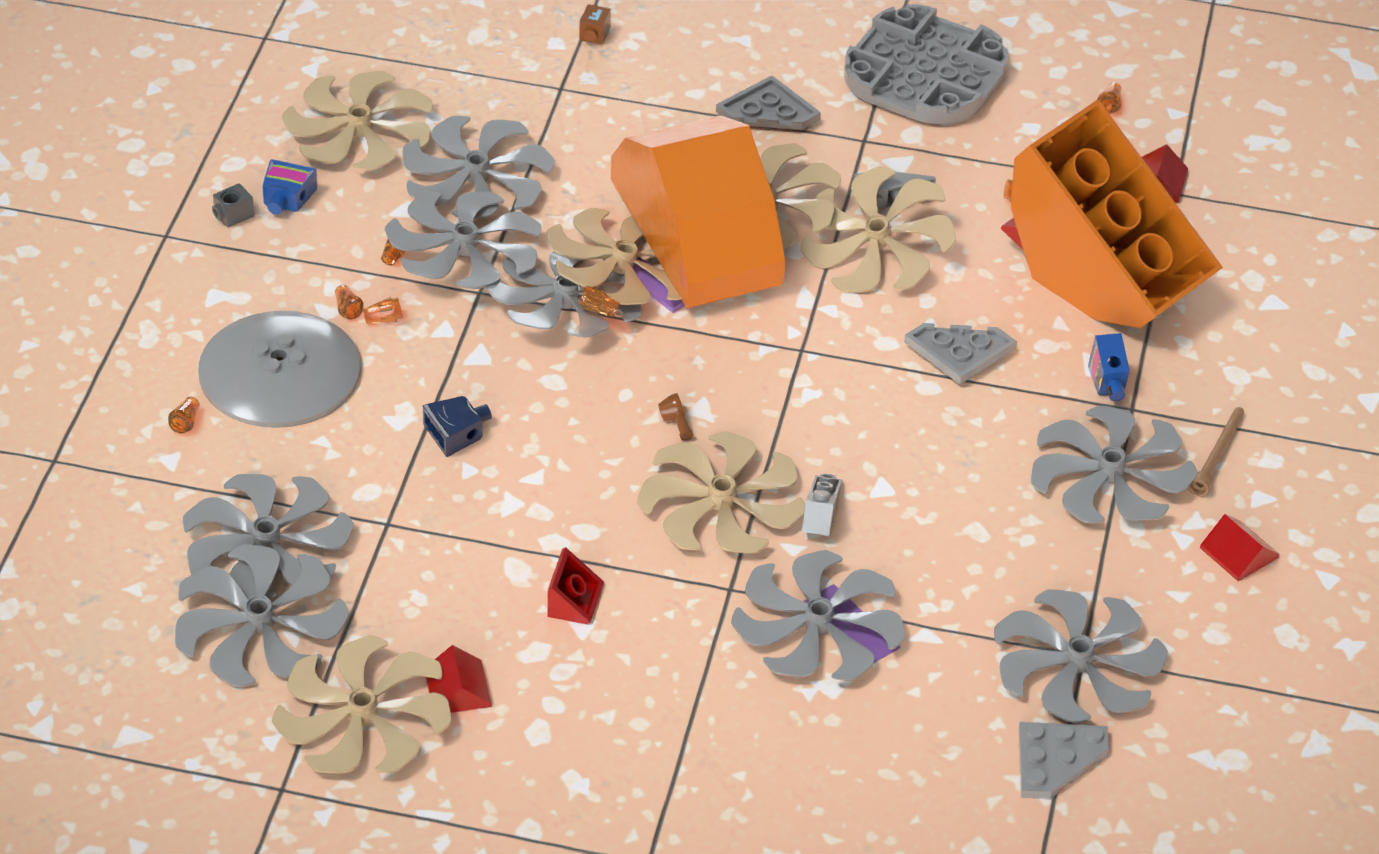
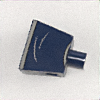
M464 396L422 405L423 425L446 457L479 441L482 438V422L492 419V414L487 404L473 408Z

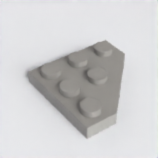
M773 75L716 104V113L749 126L803 130L821 119L820 111Z
M923 323L905 334L904 343L958 384L964 383L1016 350L1017 341L999 327H988L986 331L972 330V326L950 324V328L934 327V323Z
M1019 722L1021 798L1052 799L1059 793L1060 788L1068 782L1070 784L1085 774L1088 767L1096 761L1100 762L1106 758L1109 750L1108 727Z

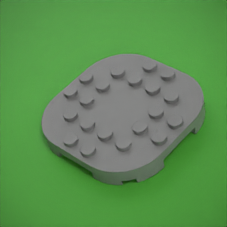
M907 4V8H899L897 10L894 7H890L881 11L872 19V27L855 47L849 46L845 55L844 79L848 88L866 102L920 122L951 124L966 120L975 115L997 89L1006 75L1008 48L1003 46V39L992 29L980 24L976 30L937 17V8L918 4Z

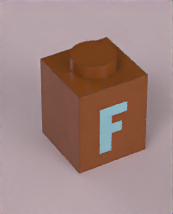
M587 4L579 21V40L603 45L611 28V8Z

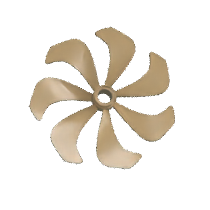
M385 71L359 73L350 80V94L354 103L350 107L338 101L330 93L329 89L335 80V76L316 78L304 90L303 99L309 106L338 117L306 118L301 116L294 106H289L282 114V120L287 130L296 137H317L345 127L332 141L323 146L299 145L301 154L309 160L327 164L338 163L347 156L354 136H365L368 154L363 160L354 163L353 167L371 171L393 162L396 157L393 148L371 130L372 124L398 132L409 141L418 139L420 148L428 145L430 127L425 122L372 119V115L400 108H417L430 113L432 112L433 101L420 91L407 88L396 92L382 104L370 110L366 103L371 92L382 84L396 81L393 75Z
M796 143L775 145L767 148L762 153L760 159L774 197L776 212L778 204L802 212L812 220V233H818L829 227L834 214V204L827 199L778 198L777 194L812 184H823L837 190L841 183V175L825 163H813L775 189L773 181L780 168L790 159L806 155L807 150ZM777 212L784 250L795 243L796 233Z
M878 166L859 174L852 181L851 190L856 202L868 217L866 221L848 215L836 207L834 204L835 189L832 187L818 193L815 198L827 199L834 204L832 222L826 229L863 232L830 244H820L805 234L801 241L800 251L815 267L827 269L842 263L869 241L865 256L855 272L849 276L831 279L832 284L841 292L854 293L868 292L878 286L881 278L879 248L888 245L897 257L902 269V274L893 285V289L913 288L929 272L930 262L924 255L891 238L892 232L914 233L933 238L938 242L942 252L945 253L956 242L953 223L949 217L944 215H934L892 227L890 222L904 210L921 201L933 200L944 202L945 194L940 185L923 179H912L906 182L900 189L885 217L878 214L877 193L881 184L894 176L896 171Z
M591 207L576 214L573 218L574 227L580 234L599 246L583 244L570 239L564 233L561 224H556L547 230V238L551 249L561 256L581 260L606 259L596 265L585 268H574L557 261V270L564 278L582 287L596 288L602 285L614 271L615 273L625 275V285L619 292L606 293V297L621 305L644 304L650 301L651 295L633 270L635 265H639L665 285L668 290V300H681L680 295L664 270L637 260V256L656 257L652 249L637 252L638 247L635 242L644 235L632 216L623 220L621 240L615 241L606 233L601 225V221L610 214L609 210Z
M727 431L709 436L710 441L721 445L726 451L725 474L714 475L705 452L694 443L682 442L659 449L654 456L653 466L665 463L680 464L692 471L706 485L704 486L672 475H655L646 479L642 484L637 504L648 515L652 513L655 505L665 498H703L676 509L663 522V531L680 549L701 550V545L696 540L693 530L697 522L711 509L719 511L716 539L721 548L736 553H758L769 544L768 539L747 534L736 522L731 511L734 502L765 524L776 529L788 528L804 515L805 503L802 497L784 505L762 504L736 497L737 492L787 488L794 485L797 481L796 468L792 458L785 454L773 452V466L768 471L736 487L735 477L748 464L756 452L755 444L747 438Z
M371 635L356 639L341 646L336 655L338 668L352 689L349 694L324 683L315 673L318 655L307 656L295 663L288 678L287 687L291 695L309 703L342 707L316 716L297 717L289 713L282 705H278L272 716V724L286 741L301 745L318 740L351 717L345 734L331 751L321 755L304 756V760L311 769L321 773H347L357 768L363 753L362 726L374 724L386 747V756L374 768L375 772H397L417 756L419 743L405 731L378 716V708L402 711L420 716L430 723L434 735H439L451 724L449 703L443 695L437 693H428L385 702H377V697L395 685L414 677L424 676L442 679L439 661L417 652L403 653L391 663L373 691L364 685L365 666L372 654L388 646V641Z

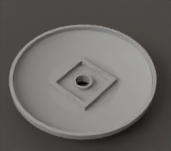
M297 311L263 312L239 319L221 329L211 338L200 356L198 366L199 383L208 401L217 410L234 420L260 427H291L323 418L345 403L352 395L359 381L360 358L357 347L348 334L324 318ZM281 357V358H284V359L281 360V361H278L277 359H274V358Z

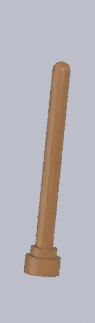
M1237 407L1234 409L1202 470L1198 472L1193 483L1188 487L1192 494L1205 496L1212 486L1211 474L1244 415L1243 408Z

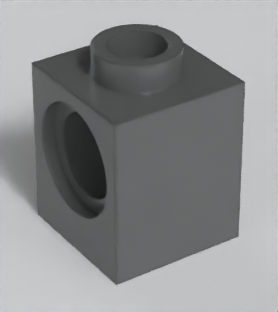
M240 183L213 194L214 205L212 206V212L215 218L221 220L227 228L254 217L253 197Z

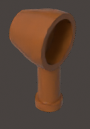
M674 393L661 401L658 407L662 419L676 421L681 440L691 439L694 434L686 420L678 393Z

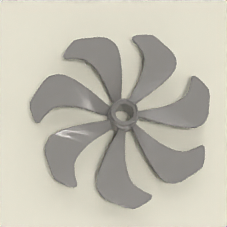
M451 116L436 125L432 130V138L435 143L459 159H445L427 155L422 152L418 139L410 141L403 147L404 166L412 173L435 175L459 171L450 178L430 186L420 185L410 180L407 181V192L415 199L422 193L441 192L442 196L435 206L444 205L452 200L466 181L475 184L474 192H491L485 182L490 174L515 193L517 199L514 209L528 208L534 205L541 193L540 183L533 179L492 170L490 165L524 163L535 165L546 173H550L555 166V159L544 147L536 144L523 146L492 160L488 159L487 154L504 138L528 134V129L522 123L511 120L497 119L487 122L482 127L480 133L479 150L470 151L465 146L460 137V130L470 121V117ZM498 204L486 206L478 212L474 220L494 215L498 210ZM452 210V215L458 217L456 210Z
M427 192L419 195L408 206L409 216L417 223L442 233L424 234L410 232L402 227L397 218L392 219L385 226V233L391 245L402 251L418 252L448 245L438 255L425 261L401 258L403 268L411 274L428 279H441L451 272L458 255H470L472 272L467 278L456 281V285L472 290L495 284L500 280V272L476 249L478 243L490 247L513 260L516 265L517 274L533 270L537 259V251L532 246L479 239L478 235L498 231H522L535 237H539L541 234V224L523 212L516 211L506 213L477 230L473 220L478 212L486 206L504 203V199L493 192H467L461 194L456 201V212L459 220L456 224L444 218L435 207L437 201L442 196L441 192Z
M554 251L549 256V263L556 279L535 268L526 273L517 274L515 262L508 257L503 263V270L516 280L539 287H511L505 285L500 280L495 284L485 287L496 301L507 305H524L551 298L543 307L531 313H519L508 310L507 314L514 323L535 329L547 330L554 328L559 321L561 308L570 309L575 307L580 323L577 327L567 330V334L577 337H591L603 333L609 328L608 321L582 303L578 296H586L615 308L622 314L624 322L636 320L641 316V304L621 305L608 299L606 294L579 291V288L582 286L561 276L557 270L556 262L560 261L574 267L578 262L584 260L567 258ZM613 271L604 283L625 284V275Z
M1101 405L1086 411V416L1103 421L1108 429L1110 446L1105 447L1103 450L1090 431L1074 420H1062L1039 431L1037 438L1038 446L1061 441L1079 448L1093 458L1061 453L1045 454L1034 461L1031 474V484L1046 494L1048 493L1051 481L1057 476L1076 472H1095L1072 485L1062 498L1063 507L1084 523H1101L1105 521V518L1093 506L1094 496L1105 481L1114 483L1117 509L1123 517L1135 521L1160 519L1169 510V505L1148 502L1139 497L1123 479L1125 472L1170 493L1185 491L1198 474L1194 463L1190 460L1177 469L1165 471L1126 467L1128 462L1174 453L1182 446V440L1172 424L1153 419L1154 436L1144 446L1125 457V452L1121 448L1135 424L1134 416L1126 410Z
M237 474L229 479L223 487L225 489L244 491L254 503L258 518L252 522L233 504L221 498L210 497L198 502L183 515V528L186 533L202 523L213 522L228 525L247 534L213 535L196 540L187 550L189 570L193 574L203 567L211 566L219 557L243 544L265 546L277 551L280 557L279 568L287 583L292 586L300 576L302 569L299 560L280 546L281 539L326 550H337L347 544L353 531L354 523L347 514L340 512L335 521L326 527L306 532L280 534L281 528L325 507L329 501L327 491L311 477H292V482L299 491L298 497L290 510L277 521L274 517L270 516L276 493L274 479L263 474ZM239 560L229 575L239 585L247 599L256 595L254 576L248 564ZM335 563L324 565L330 575V579L336 570ZM269 590L266 597L273 599L276 597V593Z
M243 544L230 551L228 558L237 559L248 564L254 576L256 595L247 599L235 580L220 567L207 566L199 569L180 583L178 593L180 601H184L197 593H209L229 601L243 611L210 608L188 611L177 620L175 645L183 654L193 657L196 643L202 635L218 628L246 623L227 637L214 650L209 663L212 672L234 687L255 684V678L243 667L242 659L245 648L255 632H263L264 652L270 671L279 677L288 678L295 663L310 655L299 654L288 648L271 628L273 621L311 637L327 640L339 634L349 617V610L342 599H338L331 608L319 614L306 616L275 615L274 609L325 591L330 585V575L318 557L298 554L297 557L302 569L300 576L283 595L271 603V600L266 596L279 567V554L269 547ZM317 654L318 660L316 663V668L322 660L321 654Z
M827 550L799 556L793 562L792 572L798 587L809 601L806 603L786 594L774 584L772 580L775 568L774 563L760 565L753 569L746 583L745 593L747 597L762 607L799 615L773 621H759L752 619L740 607H737L732 615L731 624L746 643L759 647L775 644L806 626L805 636L792 653L785 657L763 658V662L773 673L795 677H806L816 671L819 662V636L829 632L837 644L842 657V665L831 677L836 680L853 681L873 666L874 655L866 647L835 627L833 619L858 624L878 632L883 636L890 650L896 648L905 640L903 621L898 613L891 610L834 614L833 609L854 597L868 593H878L894 598L896 590L893 581L872 570L859 569L847 576L829 601L821 597L820 578L825 569L842 562L843 558Z
M1048 589L1034 598L1035 603L1053 606L1061 613L1070 634L1068 641L1046 620L1030 611H1015L994 626V638L997 644H1001L1013 636H1025L1039 640L1058 650H1019L1011 652L1001 659L999 668L1004 688L1022 697L1024 695V679L1028 675L1043 668L1065 664L1066 666L1045 687L1041 701L1047 711L1070 723L1084 722L1091 719V715L1075 703L1073 697V684L1077 673L1087 671L1099 701L1103 707L1111 712L1124 713L1145 708L1151 698L1152 692L1150 690L1132 691L1114 684L1091 665L1093 660L1116 666L1138 675L1151 677L1158 675L1162 671L1168 655L1167 648L1157 638H1154L1152 643L1141 652L1125 655H1094L1095 648L1139 631L1142 626V620L1138 613L1125 600L1118 598H1103V602L1111 612V617L1105 628L1093 640L1083 635L1088 614L1087 600L1081 594L1072 591Z

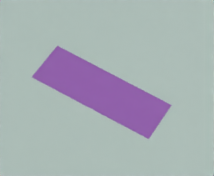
M832 584L820 591L821 597L830 601L838 587ZM851 600L833 609L834 614L863 612ZM833 619L835 627L873 653L874 663L901 648L897 646L890 650L883 636L870 628Z

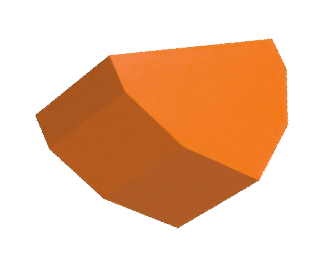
M1099 99L1030 144L1014 158L1011 210L1032 279L1092 319L1142 328L1223 268Z
M720 115L624 138L611 156V181L686 308L784 285L785 256L775 201L748 124Z

